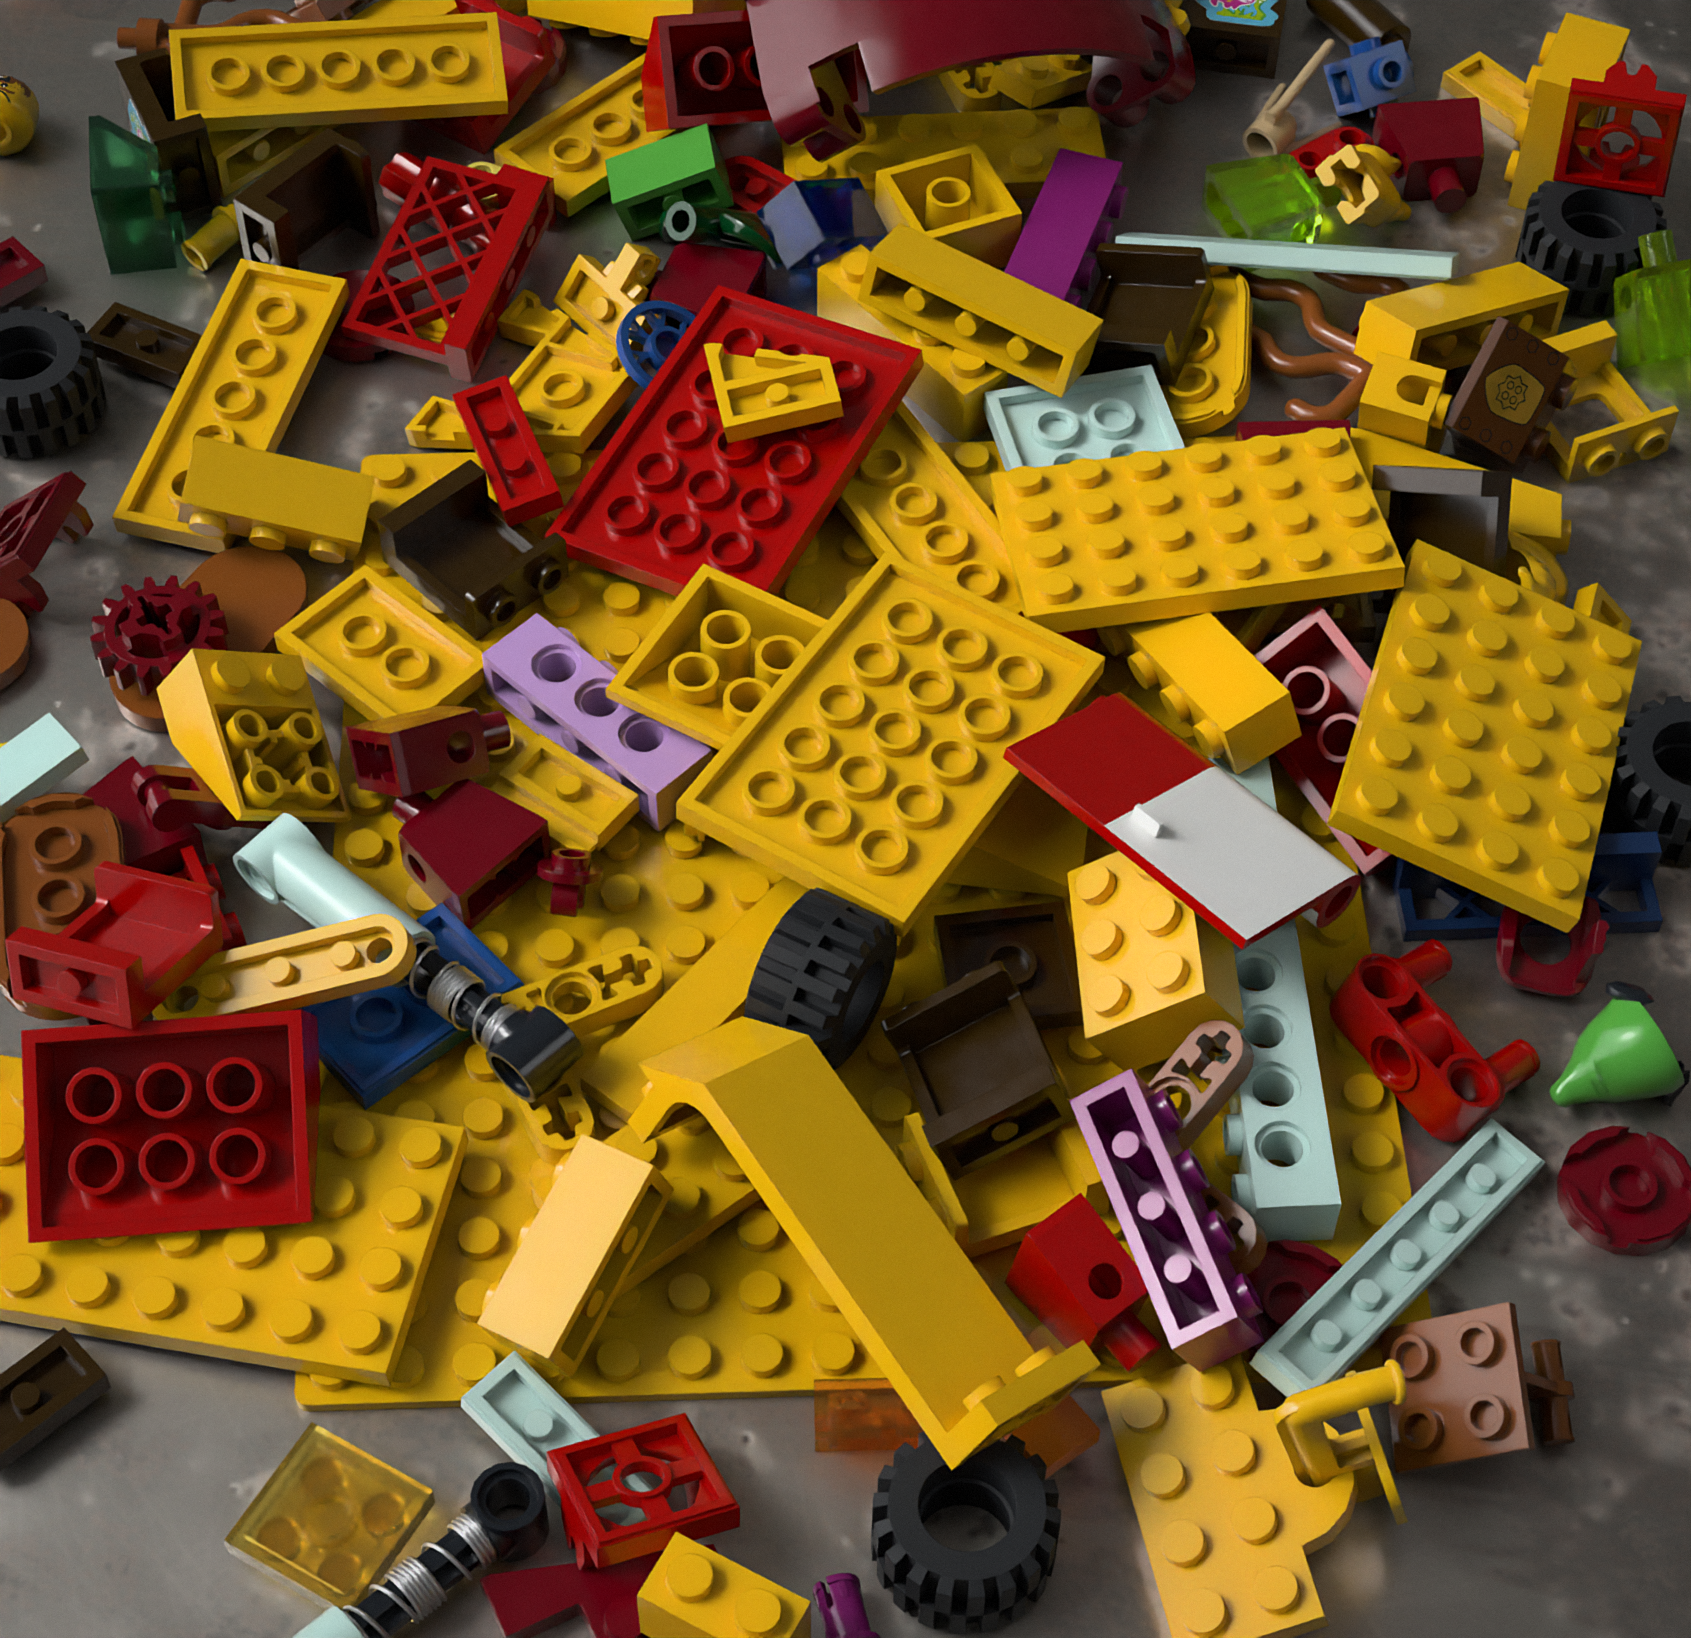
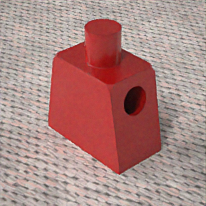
M1079 1193L1026 1233L1004 1283L1066 1349L1084 1340L1094 1354L1105 1345L1130 1374L1146 1363L1161 1348L1160 1342L1137 1317L1149 1296L1138 1266L1082 1193Z

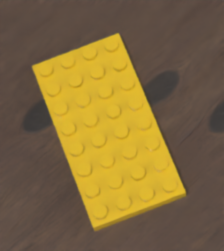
M0 1055V1321L57 1331L65 1327L69 1333L390 1387L469 1143L466 1129L464 1126L320 1104L314 1222L28 1243L22 1058Z

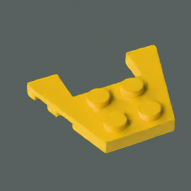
M523 289L497 320L502 338L535 347L509 378V381L542 452L584 453L639 384L627 374L618 357L615 346L593 332L587 335L572 326L568 315L557 308L553 311L548 310L541 305L538 295ZM433 395L405 427L409 445L413 447L473 449L454 401Z

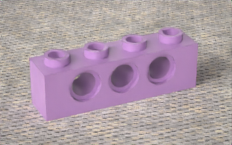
M538 613L482 653L486 690L489 696L536 734H542L639 795L640 810L636 814L656 831H662L676 819V802L713 758L709 745L607 698L605 689L617 675V669L607 661L602 660L599 662L580 647L572 633L563 627L556 628Z

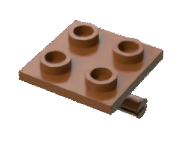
M1505 1302L1392 1326L1380 1336L1383 1366L1389 1359L1396 1360L1403 1371L1407 1388V1397L1403 1405L1398 1406L1393 1404L1392 1401L1388 1402L1396 1473L1407 1474L1535 1450L1529 1401L1539 1404L1544 1445L1560 1446L1575 1442L1568 1401L1575 1398L1573 1383L1565 1380L1560 1348L1561 1341L1557 1339H1544L1530 1343L1535 1374L1524 1371L1515 1304Z

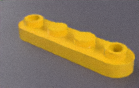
M372 914L218 952L211 956L152 1011V1014L157 1020L286 1011L388 987L402 980L412 969L417 953L416 943L409 931L395 917L387 914ZM392 948V953L386 960L376 963V958L381 951ZM198 995V1001L195 1006L183 1011L187 1000Z

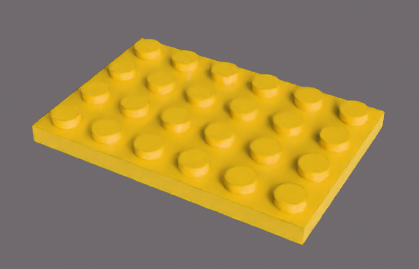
M1321 427L1305 433L1274 437L1258 435L1243 441L1220 444L1197 443L1188 448L1158 452L1137 451L1128 456L1097 460L1081 458L1066 464L1035 468L1020 466L1010 471L990 473L991 496L1024 618L1055 633L1404 587V563L1345 427L1336 429Z
M1417 539L1406 556L1404 563V587L1397 588L1327 825L1568 933L1580 920L1617 756L1616 746H1619L1620 737H1617L1619 727L1624 725L1642 641Z
M886 551L676 802V819L809 889L821 888L889 919V923L893 924L895 934L903 938L1024 779L1025 775L1003 758L1006 748L1072 715L1103 674L1105 656Z

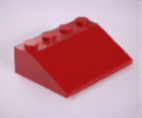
M299 1009L141 1021L134 1029L113 1024L21 1030L28 1243L314 1222L320 1106L317 1016Z

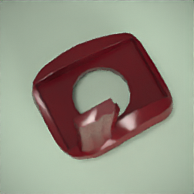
M1585 896L1580 920L1567 933L1570 938L1571 948L1569 954L1563 961L1555 964L1539 963L1532 960L1525 953L1521 945L1520 934L1529 922L1537 919L1505 905L1500 920L1496 945V962L1503 980L1514 988L1554 997L1579 995L1592 979L1595 963L1604 951L1603 945L1606 942V932L1609 929L1607 921L1601 920L1602 915L1598 902L1591 897Z

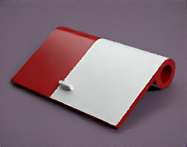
M1121 692L1111 694L1108 697L1102 695L1096 698L1088 707L1014 743L1005 750L1003 758L1242 950L1299 915L1303 916L1317 928L1321 929L1328 926L1342 914L1358 891L1361 879L1356 872Z

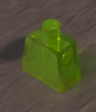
M1284 153L1207 165L1201 208L1222 238L1315 244L1320 237L1324 209L1338 205L1342 195L1337 187L1324 186L1319 177L1309 179L1292 155ZM1243 267V269H1245V270H1247V271H1249V272H1253V271H1255V270L1260 269V268Z
M1671 229L1638 237L1643 268L1615 278L1613 286L1615 332L1618 334L1616 339L1618 370L1691 356V259L1678 261Z

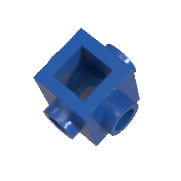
M1376 36L1348 46L1351 54L1350 57L1323 66L1338 117L1367 109L1369 118L1376 116L1378 104L1399 103L1397 98L1417 91L1413 79L1414 65L1408 53L1405 52L1402 40L1382 45L1380 37Z

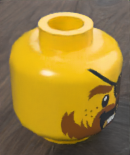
M0 75V156H8L19 153L29 145L39 120V103L34 92L24 82L12 76Z

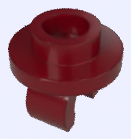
M560 848L552 851V858H546L538 862L537 875L544 880L554 882L551 893L550 914L577 917L578 908L584 907L586 885L598 883L603 879V866L591 861V853L581 849Z

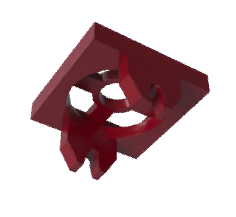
M72 471L60 474L4 506L0 513V598L9 600L16 605L26 619L31 617L34 610L39 613L42 612L49 602V598L42 585L29 574L36 570L54 538L56 537L73 544L79 534L86 537L94 526L86 508L77 502L87 484Z

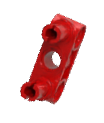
M1434 939L1427 940L1398 958L1378 953L1364 955L1331 998L1329 1011L1332 1020L1366 1060L1377 1079L1394 1093L1424 1130L1432 1137L1443 1142L1455 1143L1464 1140L1478 1122L1499 1109L1500 1104L1504 1101L1505 1093L1529 1080L1539 1071L1541 1062L1537 1052L1528 1042L1516 1039L1483 1059L1458 1030L1452 1018L1438 1007L1424 991V988L1447 976L1446 973L1452 969L1453 961L1447 948L1439 941Z

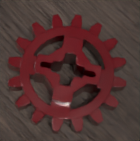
M171 575L167 579L165 586H156L154 579L148 576L144 579L143 589L135 591L131 586L125 584L121 586L122 600L117 601L105 598L102 601L105 615L92 617L91 623L94 635L89 637L95 660L99 661L101 672L105 678L115 675L118 688L122 690L137 682L139 683L142 696H149L154 686L160 685L192 648L228 651L225 635L229 634L224 610H220L217 596L214 593L203 596L201 584L197 581L190 583L183 589L180 588L176 575Z

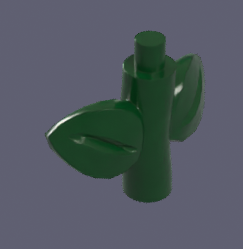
M679 201L674 203L669 210L663 212L660 216L659 234L666 243L688 242L744 250L759 249L778 264L784 263L786 260L779 241L764 226L760 216L755 213Z

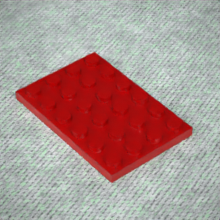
M718 285L544 536L547 538L556 532L566 540L567 557L677 597L703 563L776 596L923 368L922 349ZM720 343L723 344L725 354L754 357L757 348L776 350L789 356L808 354L829 357L841 398L844 416L727 443L704 344Z

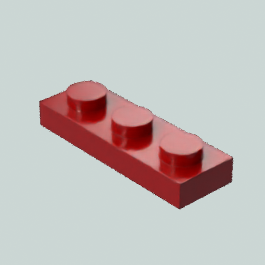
M507 375L452 394L456 410L481 467L486 471L488 483L507 526L511 527L564 507L557 483Z

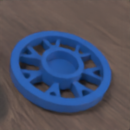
M647 301L641 303L627 313L618 327L616 334L618 357L627 374L644 390L654 377L645 372L640 365L649 363L656 370L657 374L686 332V326L689 327L696 317L693 313L679 305L666 301ZM644 315L653 329L651 335L643 330L636 321L637 318ZM666 316L681 322L679 330L671 326H665ZM629 339L642 344L643 352L631 350Z

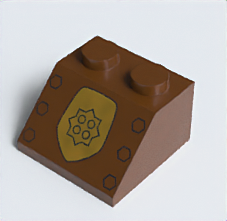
M1498 316L1453 400L1443 425L1460 445L1517 472L1523 473L1528 461L1536 463L1546 449L1551 435V431L1546 430V427L1556 408L1561 411L1565 410L1573 398L1579 382L1578 378L1573 377L1577 369L1570 357L1509 320Z

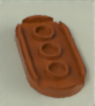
M257 546L235 547L215 554L204 561L180 585V588L184 589L190 583L197 581L201 584L203 596L211 593L217 596L219 608L224 610L229 634L225 635L228 651L275 654L278 649L274 633L308 608L307 582L299 564L281 551L268 550ZM115 675L109 677L110 687L117 706L127 720L143 729L155 732H169L156 690L159 685L154 686L149 696H142L139 683L134 682L130 687L122 690L118 688Z
M60 792L28 800L14 810L16 816L9 820L5 827L3 821L0 824V989L7 1001L20 1012L34 1018L50 1021L70 1020L82 1016L13 999L5 939L21 926L58 935L95 903L97 894L94 868L103 861L127 866L125 841L116 816L107 807L105 811L102 807L95 805L92 798L78 793Z

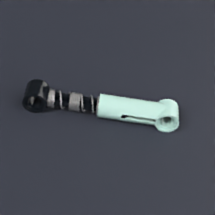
M282 813L233 856V862L238 872L258 895L274 905L281 901L315 928L372 914H387L398 919L413 936L417 953L410 972L402 980L391 985V987L399 988L409 984L410 990L415 997L427 998V1005L445 1020L452 1023L457 1029L472 1031L473 1040L487 1051L486 1059L496 1076L507 1088L524 1101L535 1102L583 1056V1048L580 1041L567 1024L555 1013L539 1005L529 1011L521 1010L515 1004H502L500 993L489 994L485 991L484 981L476 976V974H473L465 966H461L458 961L449 963L439 956V947L435 945V937L428 929L326 853L310 830L292 815ZM392 948L381 951L376 958V963L386 960L392 953Z
M515 1462L498 1463L484 1470L473 1484L470 1493L471 1501L461 1508L460 1517L452 1520V1524L448 1523L447 1534L435 1544L432 1542L423 1543L421 1555L417 1558L407 1556L406 1560H402V1563H398L397 1567L389 1570V1574H384L385 1584L382 1586L379 1584L370 1585L368 1597L356 1607L346 1605L341 1611L337 1606L332 1605L292 1638H393L392 1635L411 1621L412 1623L419 1624V1620H423L424 1616L428 1617V1613H432L433 1609L437 1610V1606H441L442 1601H447L445 1593L464 1577L473 1581L471 1572L477 1567L486 1570L487 1566H491V1562L522 1561L536 1554L545 1544L550 1530L544 1485L538 1474L528 1466ZM516 1504L527 1509L521 1516L511 1520H502L493 1516L500 1508L506 1505Z

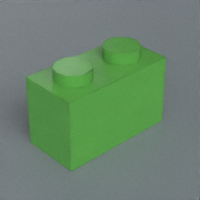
M707 123L605 160L612 205L632 241L659 232L660 216L676 202L685 201L722 208L734 205L726 162Z

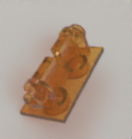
M887 1378L814 1379L815 1452L897 1450L905 1442L915 1449L918 1448V1436L924 1430Z

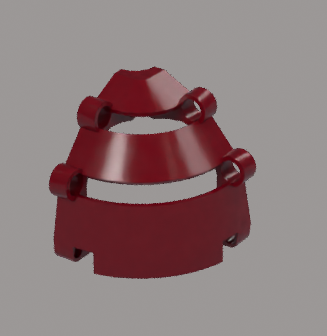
M744 0L747 4L762 92L773 124L778 134L789 146L795 147L803 142L810 155L821 163L866 139L863 120L854 106L834 62V59L858 48L861 52L871 90L877 95L926 77L992 61L1044 55L1093 56L1092 76L1086 91L1087 102L1091 109L1121 128L1135 126L1143 120L1148 112L1150 98L1155 97L1164 104L1173 105L1182 102L1190 95L1196 82V72L1190 45L1164 0ZM1169 66L1164 77L1158 80L1161 71ZM1122 90L1119 99L1112 104L1115 95Z

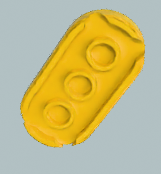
M1208 265L1214 291L1176 385H1160L1181 438L1201 436L1225 426L1243 410L1250 395L1253 304L1246 279L1239 272L1238 276L1230 273L1228 266Z

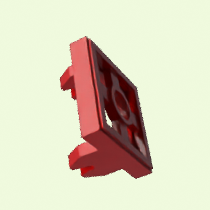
M1618 61L1608 68L1605 73L1604 82L1572 78L1553 181H1563L1665 198L1687 94L1655 90L1657 76L1649 65L1642 64L1637 74L1631 75L1627 73L1625 61ZM1602 106L1616 107L1614 120L1604 124L1600 129L1579 126L1581 120L1592 110ZM1633 111H1643L1653 117L1661 130L1662 138L1641 135L1639 130L1631 124ZM1622 132L1632 138L1634 146L1625 144L1621 153L1611 151L1609 141H1602V139L1609 133ZM1579 145L1593 147L1590 150L1589 157L1582 152ZM1638 154L1653 156L1647 163L1639 165L1640 156Z
M686 1413L546 1451L547 1471L561 1497L562 1522L569 1550L575 1549L579 1570L593 1566L599 1569L664 1550L675 1532L694 1541L740 1527V1506ZM616 1463L618 1464L614 1469L611 1480L588 1486V1483L602 1469ZM639 1472L653 1473L663 1480L657 1488L645 1492L632 1491L622 1484V1481L627 1476ZM684 1484L688 1508L673 1512L666 1499L670 1496L672 1487ZM621 1502L629 1507L641 1508L647 1520L628 1526L618 1525L601 1517L595 1510Z

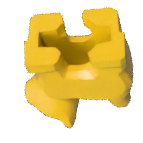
M1369 144L1346 145L1336 154L1329 155L1315 169L1324 186L1337 187L1345 197L1346 201L1341 200L1337 209L1347 224L1355 225L1362 223L1369 227H1377L1384 222L1406 221L1411 216V207L1406 202L1401 201L1397 189L1389 178L1401 167L1402 162L1390 156L1378 146Z

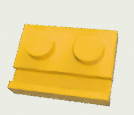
M539 734L499 773V780L491 788L485 786V788L546 819L549 826L551 851L560 848L581 849L589 853L594 849L600 851L640 810L639 795L542 734Z

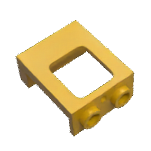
M1606 320L1542 340L1570 357L1577 369L1573 377L1578 378L1579 382L1568 406L1591 399L1600 400L1619 422V424L1574 438L1572 448L1552 422L1548 423L1546 430L1551 431V435L1544 454L1567 484L1590 476H1602L1612 469L1639 460H1650L1666 452L1679 414V410L1675 405L1651 413L1610 362L1618 334Z

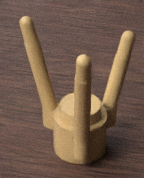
M1327 39L1289 87L1285 83L1277 86L1255 121L1242 134L1243 145L1246 151L1258 162L1270 164L1278 157L1283 160L1293 150L1331 130L1344 127L1342 122H1336L1295 141L1297 122L1293 115L1287 111V108L1334 48L1335 42L1333 39Z

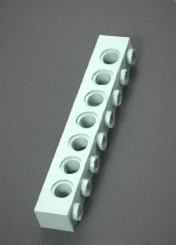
M1268 757L1239 775L1222 758H1208L1277 811ZM1294 918L1243 950L1233 943L1245 1028L1239 1030V1032L1251 1045L1254 1060L1249 1075L1229 1099L1231 1114H1225L1223 1117V1143L1226 1156H1237L1239 1174H1233L1231 1180V1199L1258 1222L1265 1231L1267 1242L1283 1239L1293 1241L1333 1239L1342 1205ZM1246 988H1254L1259 991H1251ZM1253 1044H1263L1270 1048H1259ZM1227 1049L1222 1050V1056H1216L1215 1061L1224 1064L1229 1060L1231 1054ZM1259 1101H1271L1278 1104L1279 1107L1267 1106ZM1267 1160H1281L1286 1162L1290 1166L1279 1167L1271 1164Z

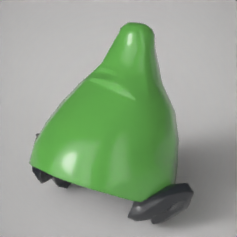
M1618 980L1607 983L1605 992L1613 999L1589 1022L1578 1037L1569 1063L1560 1078L1549 1090L1552 1100L1559 1107L1567 1108L1576 1104L1620 1103L1662 1095V1102L1671 1107L1689 1083L1690 1070H1685L1681 1060L1677 1061L1664 1035L1645 1009V1005L1655 1002L1653 997L1645 992V989L1637 985Z

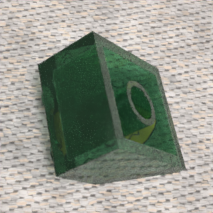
M100 115L88 116L90 192L110 275L177 268L176 245H181L185 241V231L181 211L171 212L169 203H177L172 169L162 170L157 146Z

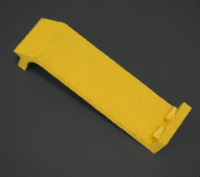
M741 1016L637 1063L649 1079V1082L641 1090L645 1098L629 1118L628 1123L641 1142L644 1144L703 1115L706 1117L951 1471L961 1466L968 1458L1037 1416L1045 1415L1053 1410L1101 1364L1084 1340L1058 1355L1050 1345L1035 1353L809 1035Z

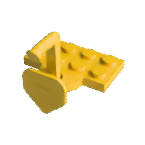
M1241 1353L1202 1372L1197 1371L1189 1363L1101 1391L1172 1638H1292L1329 1626L1307 1556L1334 1541L1351 1520L1355 1503L1364 1502L1386 1494L1397 1526L1408 1522L1369 1409L1370 1406L1390 1401L1398 1406L1405 1403L1407 1397L1405 1377L1401 1366L1396 1360L1389 1359L1383 1367L1356 1373V1370L1347 1372L1344 1378L1292 1394L1278 1408L1263 1411L1259 1410ZM1357 1411L1363 1428L1339 1435L1337 1430L1324 1421Z

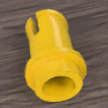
M228 204L226 207H216L212 212L213 218L195 235L181 244L184 256L198 270L206 271L215 260L234 244L241 245L234 204Z

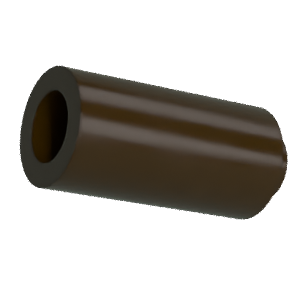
M1306 0L1308 10L1346 45L1350 46L1379 36L1382 45L1402 40L1405 52L1408 53L1411 40L1410 29L1378 0Z

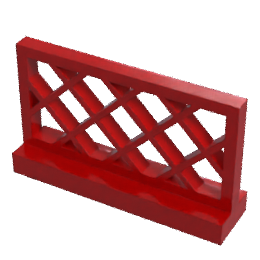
M427 156L341 325L343 336L447 365L451 378L472 383L498 330L497 320L509 307L554 213L549 176L528 171L524 181H519ZM435 177L457 183L461 189L459 192L433 201L428 192ZM494 194L511 198L507 207L487 215L484 214L478 203V200ZM469 204L476 219L448 229L441 215ZM433 218L440 233L412 243L407 234L410 227ZM484 232L490 242L487 249L464 258L457 242ZM448 246L455 262L427 272L420 257ZM412 261L419 276L390 286L386 278L389 269ZM463 275L469 285L466 292L443 301L435 285ZM427 289L434 305L405 315L398 300ZM389 303L398 318L381 326H374L363 322L367 312ZM440 318L443 319L448 328L440 344L418 338L413 330Z

